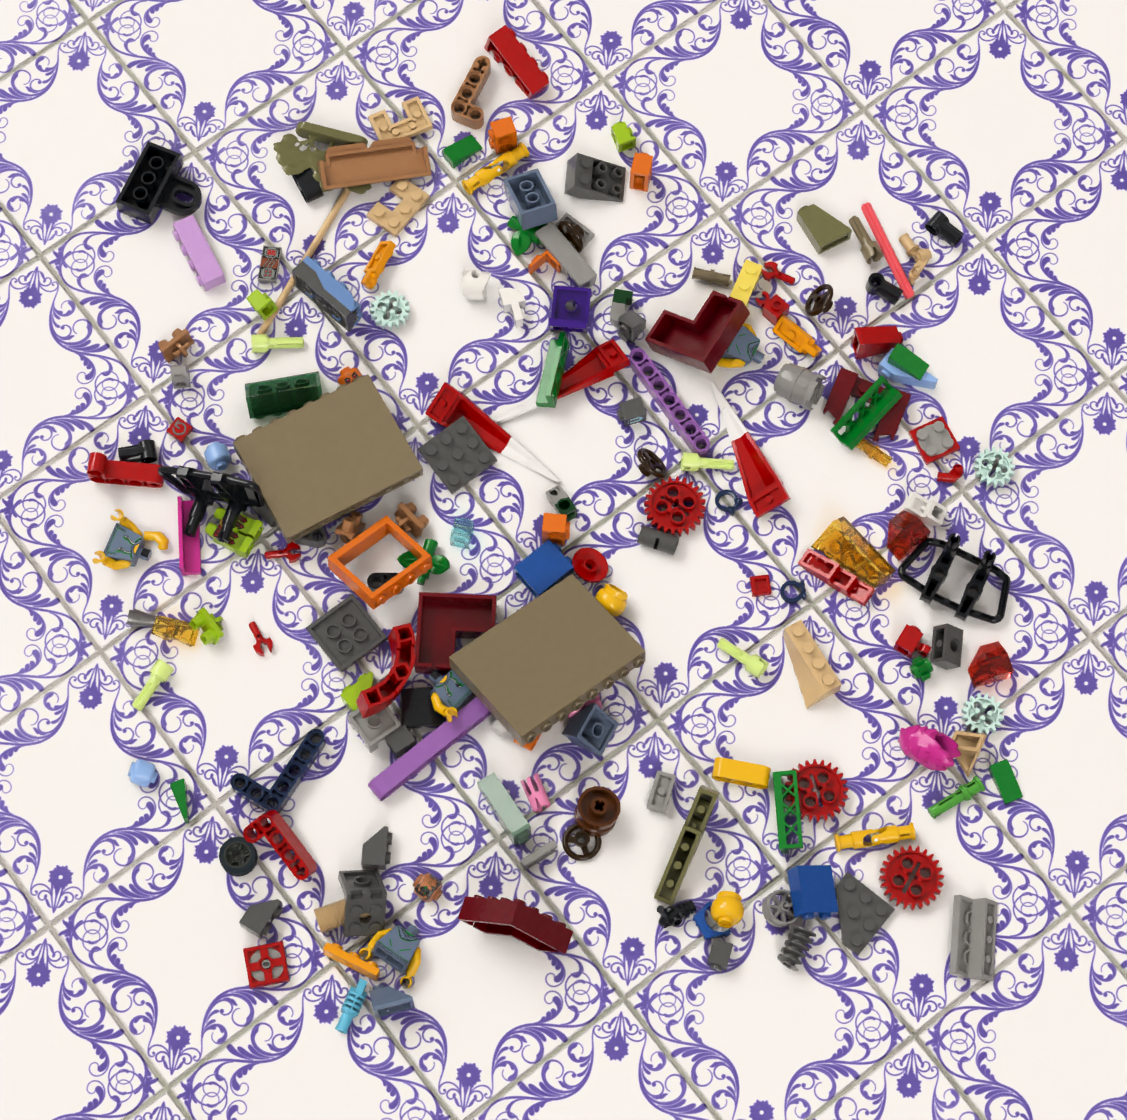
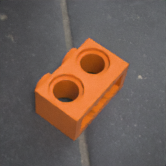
M511 116L490 122L488 141L490 148L495 150L496 155L508 150L511 151L517 147V131Z
M635 152L630 171V189L648 192L652 175L653 156L644 152Z
M544 513L542 544L549 539L552 543L555 542L558 545L565 546V540H569L570 522L567 521V515Z

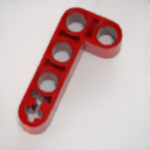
M98 452L89 454L87 474L93 482L161 488L164 483V478L157 471L162 465L108 460L105 454Z
M276 810L267 811L244 829L243 836L247 842L254 843L265 837L297 879L304 880L316 872L317 864Z

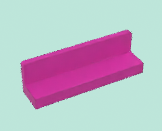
M177 496L179 568L182 576L201 574L200 523L195 537H192V534L189 537L183 533L189 520L188 515L194 500L183 501L182 496Z

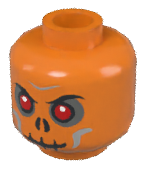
M348 366L339 372L341 375L337 381L339 385H348L362 374L358 368L350 369Z

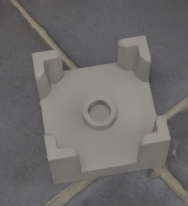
M389 707L364 719L359 708L347 716L348 723L353 730L355 729L370 753L378 748V743L384 740L385 737L402 727Z

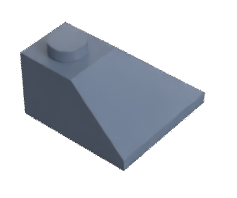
M592 703L570 718L562 734L577 746L601 757L619 723L597 704Z
M378 985L373 987L372 991H369L376 1018L415 1008L412 996L390 986Z

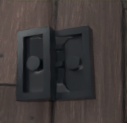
M434 687L407 688L401 691L402 726L420 729L423 726L439 727L444 723L443 715L436 712L432 705L430 692Z

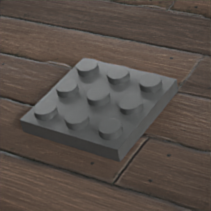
M464 416L418 448L419 453L451 494H454L497 462L496 457Z
M353 594L306 627L308 633L340 673H343L388 640L387 636Z

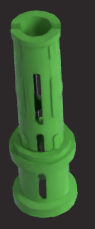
M974 776L972 781L965 785L961 784L957 791L928 807V812L935 819L960 802L971 800V797L978 792H984L985 787L981 780Z

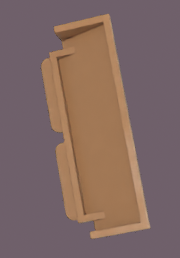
M408 136L374 141L371 148H367L365 143L328 147L326 154H324L325 162L323 160L317 162L323 191L431 176L427 146L416 149L415 142H412V139Z

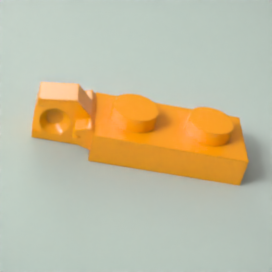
M380 241L364 270L365 276L361 281V284L367 289H373L377 284V279L384 271L388 259L393 255L396 245L392 241Z
M785 315L780 317L772 330L799 353H804L805 355L809 353L811 356L816 357L822 351L815 344L816 341L812 336Z

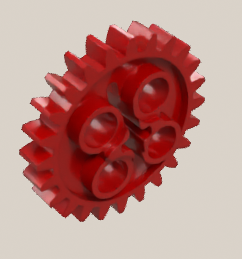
M678 476L675 481H672V478L669 477L668 482H665L662 478L661 485L655 482V489H649L650 494H646V500L648 501L644 502V506L648 507L644 510L645 514H649L647 521L653 520L651 527L657 525V530L663 529L665 533L671 532V535L677 532L679 537H681L682 531L688 535L689 528L695 531V524H701L700 519H704L702 512L706 511V507L702 506L706 502L705 499H701L703 492L697 493L699 486L693 488V481L686 484V478L681 482ZM673 491L677 493V496L671 497L668 493ZM691 502L693 506L686 507L684 503ZM664 506L666 510L659 511L657 507ZM675 516H679L682 518V520L680 522H676L672 518Z
M814 759L811 765L806 760L805 767L800 763L798 764V770L796 771L800 813L802 814L801 820L807 816L808 822H811L812 818H815L817 823H819L820 818L827 822L828 815L834 819V812L840 814L841 809L839 807H845V803L842 800H847L848 796L843 793H847L849 789L843 786L846 785L847 780H841L844 774H837L838 767L833 770L831 769V762L825 766L824 760L817 764L816 759ZM810 775H812L813 778H814V784H815L816 790H818V791L820 790V792H819V799H820V801H821L823 807H820V806H819L817 793H816V792H812V791H813V788H814V784H813L811 778L809 777ZM821 775L825 776L827 778V782L821 783L820 781H818L817 777ZM787 776V779L791 782H785V787L789 788L793 783V776ZM806 781L809 787L801 788L799 782ZM788 793L787 795L790 796H788L785 801L792 802L789 805L790 808L791 805L795 802V798L790 793ZM831 794L834 800L827 801L824 799V795ZM811 799L815 802V805L809 807L805 804V800Z
M909 845L907 851L902 846L900 853L897 850H893V856L887 855L886 858L889 862L883 861L882 865L885 868H880L879 872L884 875L880 876L879 880L884 881V883L880 885V888L887 889L883 895L890 894L889 902L895 899L896 907L902 903L904 910L907 905H910L912 911L915 905L922 909L923 903L929 906V899L935 901L936 896L934 894L939 895L941 893L938 888L943 887L944 884L939 880H942L944 875L938 873L943 868L936 867L939 860L932 861L934 854L927 856V849L921 853L919 846H917L915 851L912 850L911 845ZM909 861L912 864V868L907 869L903 867L902 862ZM920 863V867L917 870L914 879L912 880L906 893H903L902 890L905 887L909 879V876L911 875L916 864ZM926 870L930 877L923 878L920 875V871ZM900 878L903 881V885H895L893 879ZM917 887L921 894L914 895L911 892V888Z

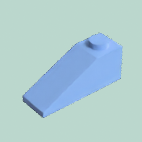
M891 348L879 363L877 371L880 376L892 382L928 389L936 387L938 379L927 371L919 381L887 363L894 348Z

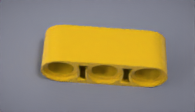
M717 757L714 761L712 778L717 781L767 789L771 768L764 765Z

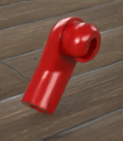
M956 464L949 473L938 472L937 481L956 482L964 473L963 466Z

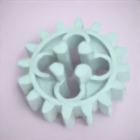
M388 290V294H384L382 291L381 297L375 296V301H371L372 308H370V314H372L371 319L376 320V326L382 324V329L389 326V330H392V326L399 329L400 323L405 325V319H409L410 307L408 306L409 301L404 300L403 294L398 296V291L391 294V291ZM391 301H395L393 302V309L390 306ZM387 311H389L390 318L385 320L387 318Z
M992 447L991 451L985 448L984 454L980 452L978 458L974 461L976 465H974L973 470L977 471L975 477H981L980 483L987 482L986 487L990 484H993L994 488L997 487V484L1003 487L1005 482H1010V477H1013L1015 473L1012 471L1015 469V465L1011 464L1014 459L1008 458L1009 452L1003 454L1002 448L999 451H996L995 447ZM997 457L1000 460L997 464L993 478H991L988 475H990L991 469Z
M978 693L976 699L970 696L969 701L964 703L966 708L961 710V713L965 714L961 717V720L967 721L964 727L970 726L971 733L976 730L979 734L984 732L986 736H988L989 730L995 733V727L1000 728L1001 723L999 721L1004 719V716L1000 715L1004 712V709L998 708L1001 702L995 703L994 696L989 699L988 693L984 697H981L980 693ZM974 704H978L980 706V709L977 707L975 708ZM988 707L993 708V712L989 710L986 716H980L977 722L972 721V717L977 718L979 713H985ZM985 720L991 721V725H987Z

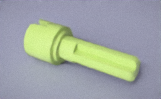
M267 334L251 335L252 353H267L269 349L304 347L303 337L269 338Z
M682 452L681 471L697 472L699 468L734 469V460L700 457L698 453Z
M721 638L717 644L718 648L744 664L745 670L757 678L760 677L759 675L764 674L769 665L768 661L757 654L750 655L724 638Z
M157 659L149 671L151 677L132 703V706L138 711H142L159 684L167 681L174 668L161 659Z

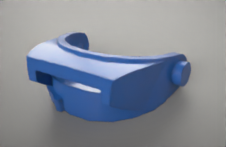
M709 901L695 914L692 920L695 921L696 926H698V929L704 936V940L718 939L723 936L728 937L731 935L730 929L724 932H717L707 925L705 911L711 908L712 902Z

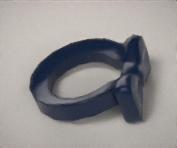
M722 490L716 495L715 504L719 510L729 512L730 516H733L738 507L743 504V500L740 497L738 498L731 490ZM724 495H730L733 497L735 504L732 507L721 506L719 503L720 498Z
M800 580V583L796 581L785 582L780 588L781 598L787 603H796L801 599L805 601L806 589L804 580ZM794 585L801 589V593L796 598H788L784 594L787 586Z

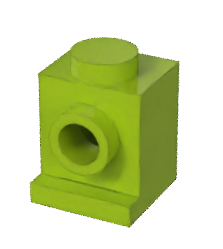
M620 121L611 126V136L618 153L636 147V137L633 136L631 128H627L625 122Z
M258 289L246 298L264 321L278 310L273 300L266 293L262 294Z

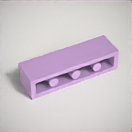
M190 215L173 223L174 231H172L176 242H181V252L184 257L188 256L189 261L187 262L191 271H196L197 276L195 278L199 286L203 285L205 291H208L225 283L224 273L194 216Z

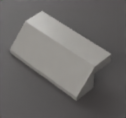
M954 895L949 974L964 979L993 981L998 902L987 898L971 899L963 895Z

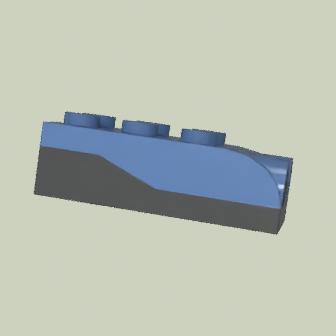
M306 256L292 270L295 287L349 332L362 318L363 313L360 311L362 306L354 300L353 295L348 291V287L343 282L339 283L329 270L325 271L321 268V264L316 259L312 260L309 256Z

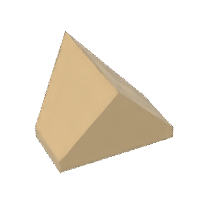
M955 730L952 739L958 744V750L961 753V756L955 758L966 776L969 777L987 736L985 734Z

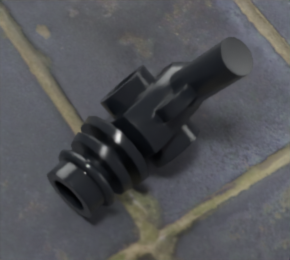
M685 901V903H679L677 906H668L666 908L662 905L658 906L657 912L661 915L658 921L659 925L663 928L679 926L683 921L682 918L686 919L687 916L696 911L693 901Z

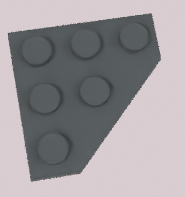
M847 872L835 887L841 940L845 947L858 956L895 909Z

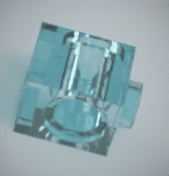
M465 517L455 518L450 536V545L469 549L474 532V522Z

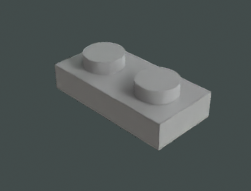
M657 770L646 809L663 814L666 813L676 775Z

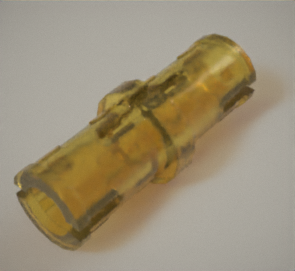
M864 438L855 446L869 455L868 458L876 460L885 468L888 467V464L893 459L881 451L879 446H874Z

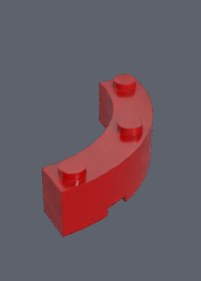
M411 623L392 628L388 636L392 657L389 674L382 682L380 681L375 686L362 690L356 700L363 719L381 712L395 701L409 679L416 658V640Z

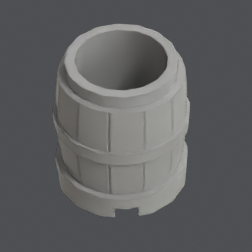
M792 363L785 364L776 377L774 391L789 402L802 405L804 409L811 411L813 409L811 408L812 404L817 405L825 388L822 381H826V377L819 373L815 374L805 367Z

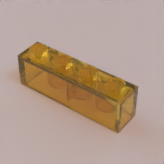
M844 516L834 520L811 546L825 553V556L829 559H834L840 563V566L844 569H849L855 573L854 575L873 588L885 584L896 571Z

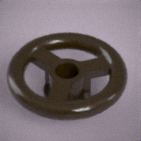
M567 220L560 221L558 229L567 240L573 243L574 248L580 253L583 250V229L578 224L573 225ZM563 226H566L567 233H564Z
M820 285L810 294L805 304L807 315L816 316L821 312L826 313L831 309L833 305V288L831 285ZM828 290L824 294L818 295L821 291ZM814 300V306H813V309H812V311H811V304H812V301Z
M640 448L637 451V457L641 463L638 468L643 475L649 477L652 474L658 478H664L667 475L664 463L655 453L646 448Z
M575 823L564 832L562 846L566 854L572 859L586 861L596 856L602 844L601 836L595 837V847L589 853L587 845L590 842L591 836L587 832L579 831L574 837L569 836L574 830L579 829ZM580 838H584L585 842L579 843L578 840ZM568 843H574L580 847L583 855L572 852Z

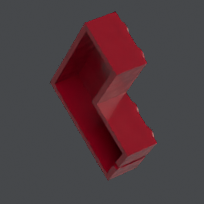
M713 290L694 320L664 310L645 338V341L652 351L711 374L750 312L743 301L730 296L727 297Z
M419 592L415 673L431 674L436 669L440 674H447L452 670L450 668L449 656L456 652V638L476 639L496 625L497 595Z
M474 895V897L465 896L458 916L459 920L485 934L511 936L542 952L566 954L573 934L572 930L566 928L567 925L565 923L553 921L552 916L540 914L539 909L526 906V902L520 899L512 901L501 897L499 900L492 896H487V898L479 895Z

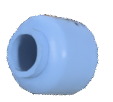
M213 442L207 446L204 452L207 464L212 470L223 471L231 463V455L227 446L223 443Z
M138 759L136 762H132L127 776L130 777V782L142 787H148L150 783H155L158 772H155L156 767L153 763Z

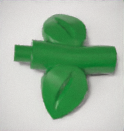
M512 216L508 221L507 227L516 231L511 239L514 253L517 256L522 255L529 249L532 242L536 245H543L535 236V232L548 223L523 230L517 217Z
M425 539L423 549L431 555L432 568L426 574L418 577L417 584L419 585L425 584V580L429 579L430 572L438 575L450 568V562L444 555H434L438 542L432 539ZM410 551L401 554L397 558L404 568L418 560Z

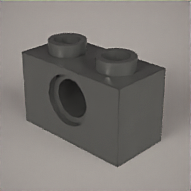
M948 623L933 626L930 663L945 670L960 667L964 630Z

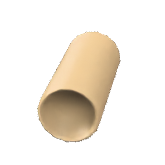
M345 898L335 903L333 902V904H327L314 909L322 934L334 928H339L341 925L343 926ZM364 913L360 916V919L367 918L370 914Z

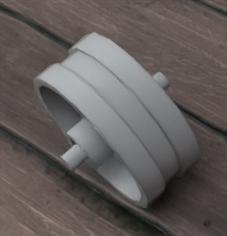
M776 890L764 899L762 904L764 918L774 927L782 928L798 919V917H794L789 890ZM776 895L782 896L781 902L779 901ZM771 899H773L776 905L770 904ZM785 914L791 918L790 921L786 922ZM778 915H780L781 921L776 918Z

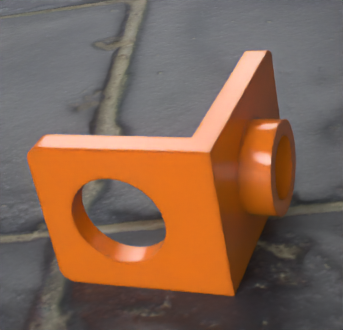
M546 250L541 255L533 258L528 266V272L532 274L547 261L560 273L561 265Z

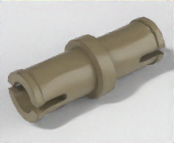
M694 267L692 279L707 281L708 284L716 283L728 286L731 275L714 272L715 270L713 269L709 271Z

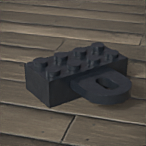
M148 141L120 192L116 205L119 212L152 225L160 208L180 216L196 212L201 206L202 194L196 183L178 176L184 164L180 153ZM178 193H183L193 197V200L190 203H186L176 199L175 196Z

